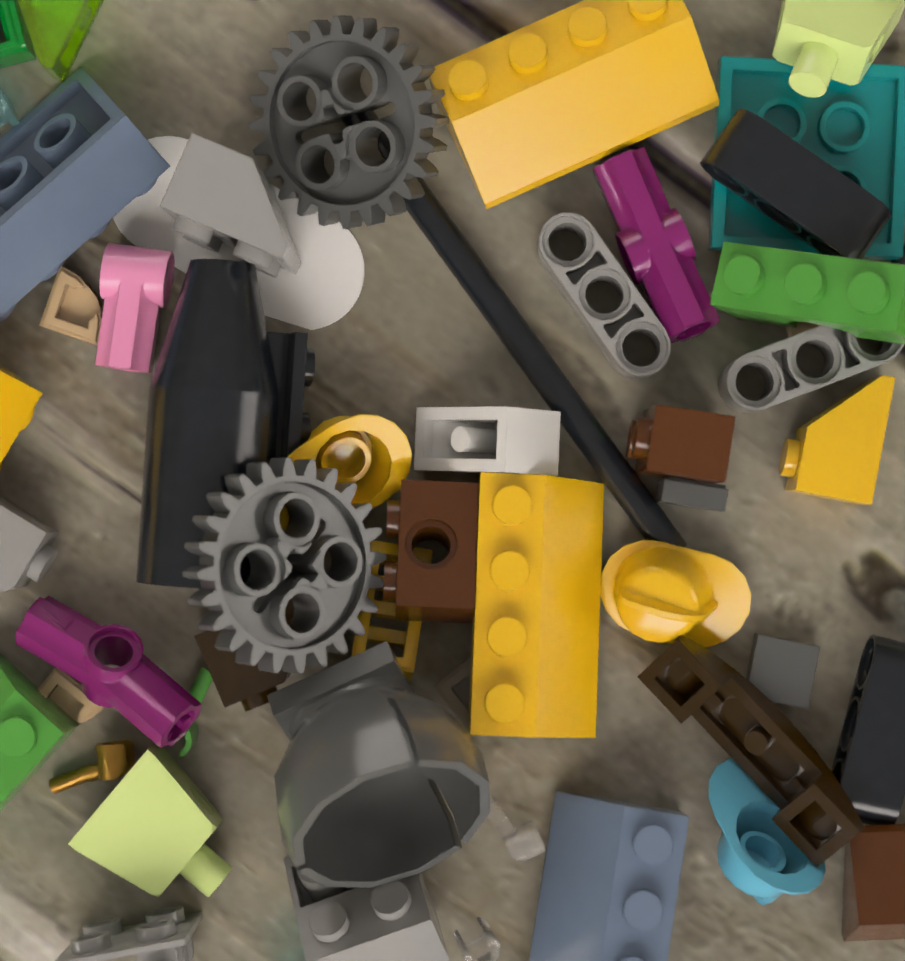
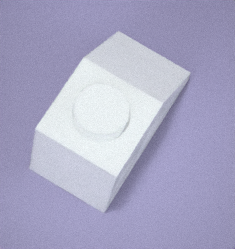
M509 406L416 407L414 470L558 476L561 412Z

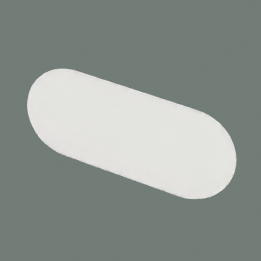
M161 136L148 139L170 167L158 177L155 185L147 193L134 198L113 217L121 233L138 247L173 251L174 267L184 273H187L190 260L242 261L241 258L232 254L235 249L234 247L222 243L217 253L183 238L184 234L172 228L175 219L160 207V204L188 139L175 136ZM270 184L299 255L301 265L297 274L280 268L277 277H272L256 270L264 316L308 330L331 325L349 312L361 293L365 267L360 246L348 229H343L340 222L327 226L319 225L318 211L315 214L298 215L297 206L299 199L280 200L278 198L280 189Z

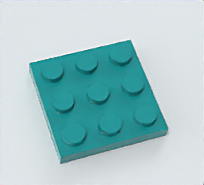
M721 56L717 67L716 91L719 97V106L715 107L714 142L737 109L742 108L757 114L871 193L891 211L892 217L863 258L886 260L902 258L905 224V66L872 64L859 84L849 86L831 79L823 96L811 98L800 95L791 88L789 77L793 66L779 62L776 59ZM712 178L708 250L722 251L723 241L820 254Z

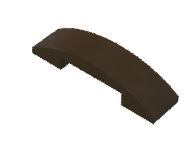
M682 635L638 676L642 683L681 724L692 715L778 806L779 810L771 820L816 867L863 830L864 825L844 789L802 733L760 690L717 655Z

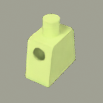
M782 0L772 56L779 62L793 66L789 77V84L795 92L806 97L817 98L823 96L831 79L849 86L859 84L899 23L905 7V0Z
M155 744L146 750L68 843L77 852L156 897H159L178 874L182 875L205 896L209 897L233 869L230 864L205 844L206 840L223 820L220 813L164 747L157 748Z

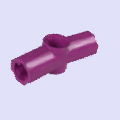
M645 147L626 151L594 167L593 173L618 230L615 232V239L625 267L636 285L641 283L650 303V308L653 309L655 316L665 328L671 343L685 342L695 338L718 324L719 315L715 307L710 305L711 298L694 263L696 253L690 234L677 209H670L662 190L661 182Z
M49 595L45 598L39 597L26 611L25 617L16 631L15 643L80 681L82 691L89 701L102 707H114L160 748L165 745L173 746L187 734L190 726L199 717L202 704L143 654L142 640L135 631L117 624L101 626ZM109 664H111V665H116V666H119V667H117V668H112V667H106V666H104V665H109Z

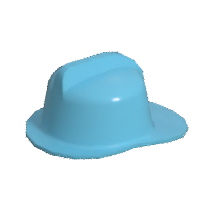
M732 758L717 765L709 779L708 798L714 816L722 830L717 845V857L724 876L736 888L747 895L753 896L761 905L772 903L783 893L791 895L807 894L820 886L826 872L825 861L816 867L771 820L779 810L778 806Z

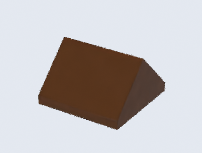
M905 824L864 825L863 830L845 844L842 937L844 941L905 939Z

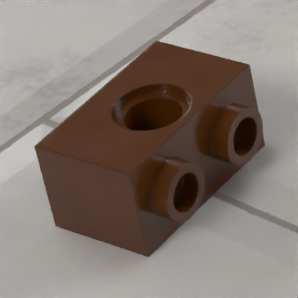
M656 404L644 410L643 417H638L637 421H631L627 439L626 458L636 459L635 473L658 477L669 476L713 484L725 483L736 416Z
M401 479L400 500H388L386 538L399 539L398 562H385L383 600L396 601L395 620L472 624L475 610L479 483ZM435 540L445 546L448 555L439 563L427 564L416 558L413 549L422 541Z

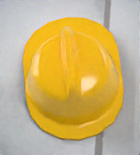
M357 414L354 416H337L322 422L311 432L307 442L295 449L288 457H291L293 463L295 460L301 459L315 460L317 469H337L338 477L336 484L355 483L358 486L351 504L370 503L375 508L400 490L401 479L406 480L410 473L412 452L407 436L395 422L376 414ZM285 505L280 512L279 519L281 528L284 531L289 521L288 510Z
M643 539L626 544L611 555L601 573V599L606 612L619 626L645 641L673 644L680 636L684 635L707 648L727 641L742 628L750 613L751 592L745 575L731 561L712 553L677 546L663 541Z

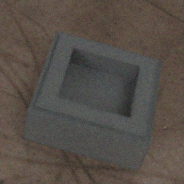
M667 476L658 480L655 500L660 503L725 512L729 489H725L726 485Z
M755 633L746 679L771 702L808 709L820 646Z

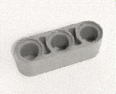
M560 213L551 217L543 225L537 242V257L541 266L617 373L630 380H643L654 375L667 363L671 353V341L665 328L586 218L576 213ZM560 230L572 231L580 237L583 243V254L573 261L560 260L551 253L549 238ZM595 282L611 284L619 295L617 310L609 314H600L593 311L586 301L585 291L587 287ZM632 333H641L653 341L655 357L650 365L638 367L626 360L622 348L626 336Z
M821 325L747 353L727 364L720 374L718 382L719 394L724 403L734 411L741 413L757 412L885 364L897 357L904 344L883 341L882 348L877 355L867 354L858 345L856 336L843 330ZM802 344L814 345L824 356V368L817 378L807 377L797 367L796 354ZM742 367H754L765 378V392L757 401L745 399L736 388V376Z

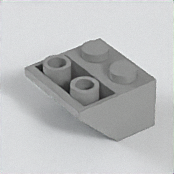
M191 132L160 204V207L175 219L172 228L184 234L183 238L217 253L222 243L234 247L235 249L232 254L241 258V262L254 264L256 270L272 277H277L280 268L297 274L301 265L299 255L270 182L253 158Z
M290 856L283 858L305 961L450 960L436 909L423 873L373 888L325 887L298 872Z

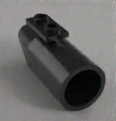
M223 259L190 260L149 386L136 573L137 583L201 589L200 580L183 577L184 570L199 565L200 557L186 550L184 545L185 542L203 540L205 533L193 523L192 519L193 516H213L215 513L206 498L208 492H225L229 494L224 478L226 475L244 474L247 476L246 468L248 463L267 462L269 465L271 458H287L295 449L307 442L311 435V419L308 412H303L304 387H310L313 382L315 353L313 349H307L308 333L267 332L254 264ZM246 555L240 565V575L244 583L247 581L251 569L250 561Z

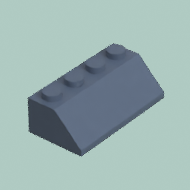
M82 67L0 138V322L11 314L16 303L41 281L53 277L59 271L63 262L88 239L100 235L107 228L110 220L134 198L147 193L155 185L158 177L170 167L166 160Z
M555 790L529 961H668L689 816L680 810Z

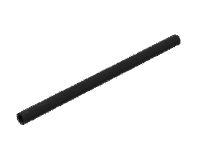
M374 111L352 113L349 119L342 122L348 127L379 118ZM382 131L378 138V149L381 156L387 159L390 153V141ZM417 177L425 195L422 198L412 200L404 198L407 212L551 411L561 412L560 423L645 540L663 541L685 547L687 545L685 540L423 178Z

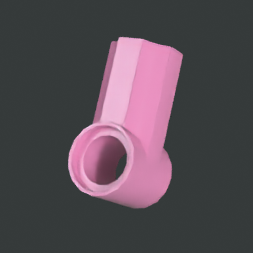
M111 242L107 244L100 271L99 289L100 296L104 299L95 361L96 366L152 374L161 309L167 307L172 291L175 264L173 251Z

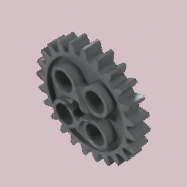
M333 16L331 23L328 20L309 21V33L307 31H290L288 39L292 50L289 48H272L270 51L274 62L279 67L278 70L258 71V77L269 87L267 94L252 95L250 97L252 103L264 109V118L249 122L250 129L265 132L266 141L253 149L254 155L271 156L273 163L265 170L264 175L267 179L282 177L284 183L280 188L278 198L286 200L300 196L297 214L305 216L315 214L318 211L319 225L322 226L336 224L339 220L343 229L360 227L363 221L367 226L384 223L385 213L389 216L405 213L407 209L404 198L412 200L422 198L425 195L417 177H434L439 173L435 165L427 159L428 154L446 151L447 149L445 143L432 136L433 128L449 123V117L432 113L431 104L445 96V91L441 89L427 90L424 84L434 72V65L414 66L412 62L420 46L417 43H402L397 46L400 29L396 27H381L377 31V20L375 18H358L354 22L352 16ZM365 67L369 70L372 77V89L368 97L364 94L360 83V77ZM310 87L313 89L317 101L313 114L310 112L306 100ZM391 102L395 106V112L392 115L354 124L344 128L340 133L320 135L307 142H303L301 139V135L305 130L349 119L352 113L371 112ZM382 131L390 141V153L387 159L381 156L378 149V138ZM326 150H329L334 158L335 168L332 176L327 173L324 166Z
M291 457L271 458L269 465L267 462L248 463L246 468L247 476L244 474H228L224 477L229 494L225 492H208L206 495L208 503L215 511L213 516H193V523L205 534L202 541L185 542L184 545L186 550L200 556L199 565L183 571V577L200 580L201 589L187 599L188 605L208 607L209 611L198 624L200 630H221L214 647L218 650L230 652L236 650L235 662L238 664L255 666L258 663L259 671L279 673L282 668L283 672L301 674L304 672L305 664L307 666L323 668L327 666V652L343 655L348 652L344 633L357 636L365 634L366 631L357 618L360 612L377 613L378 607L367 597L369 588H382L384 580L371 574L372 565L379 564L387 558L384 553L371 551L370 542L383 533L381 527L364 526L362 521L369 515L373 507L370 503L351 504L358 486L355 483L336 484L338 470L335 468L317 469L315 460L301 459L295 460L293 463ZM284 505L289 515L288 526L285 531L282 530L279 521L280 512ZM327 549L330 551L332 559L328 573L325 572L323 564ZM246 555L250 561L251 569L250 575L244 583L240 575V565ZM291 599L294 606V616L288 625L285 618V609Z

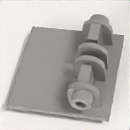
M170 906L145 914L146 922L122 926L121 919L118 917L93 921L82 926L83 934H78L75 938L71 939L68 947L55 961H104L130 955H136L137 961H191L194 955L192 935L201 922L203 914L202 911L184 914L183 906Z

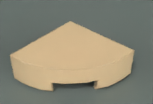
M61 267L54 280L39 326L98 346L103 307L95 291L84 279L72 271Z
M56 667L38 688L45 698L49 697L77 723L82 724V722L90 720L105 708L89 701L82 691L81 682Z

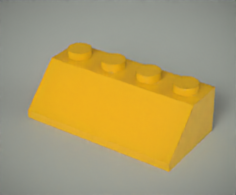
M583 0L437 65L429 77L432 89L445 91V96L436 102L437 108L441 115L449 117V123L445 125L486 210L719 106V97L692 17L683 0Z
M480 472L478 477L475 610L471 637L468 733L470 735L532 738H596L604 483L550 475Z

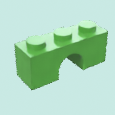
M723 241L710 305L740 320L797 328L798 322H806L843 330L858 338L905 344V265Z

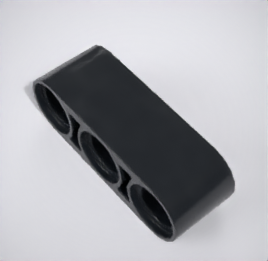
M742 108L737 109L700 162L702 168L712 178L820 254L862 259L892 217L891 211L871 193L765 119Z
M871 635L863 649L831 772L856 809L862 823L868 825L895 824L905 796V643L877 635Z

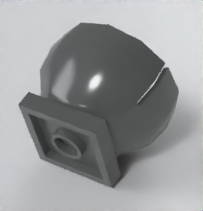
M387 641L267 695L273 716L290 740L274 775L282 842L298 872L325 887L373 888L423 873L462 848L461 841L468 843L490 813L489 779L482 752L462 722L436 702L415 693ZM445 801L447 802V804H448L450 810L452 811L453 816H454V819H453V817H452V815H451V813H450V811H449V809H448V807H447Z

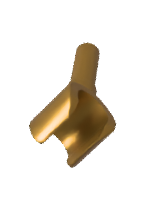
M115 740L96 744L97 764H89L50 779L49 787L52 793L57 794L89 781L114 780L127 774L135 765L132 740Z

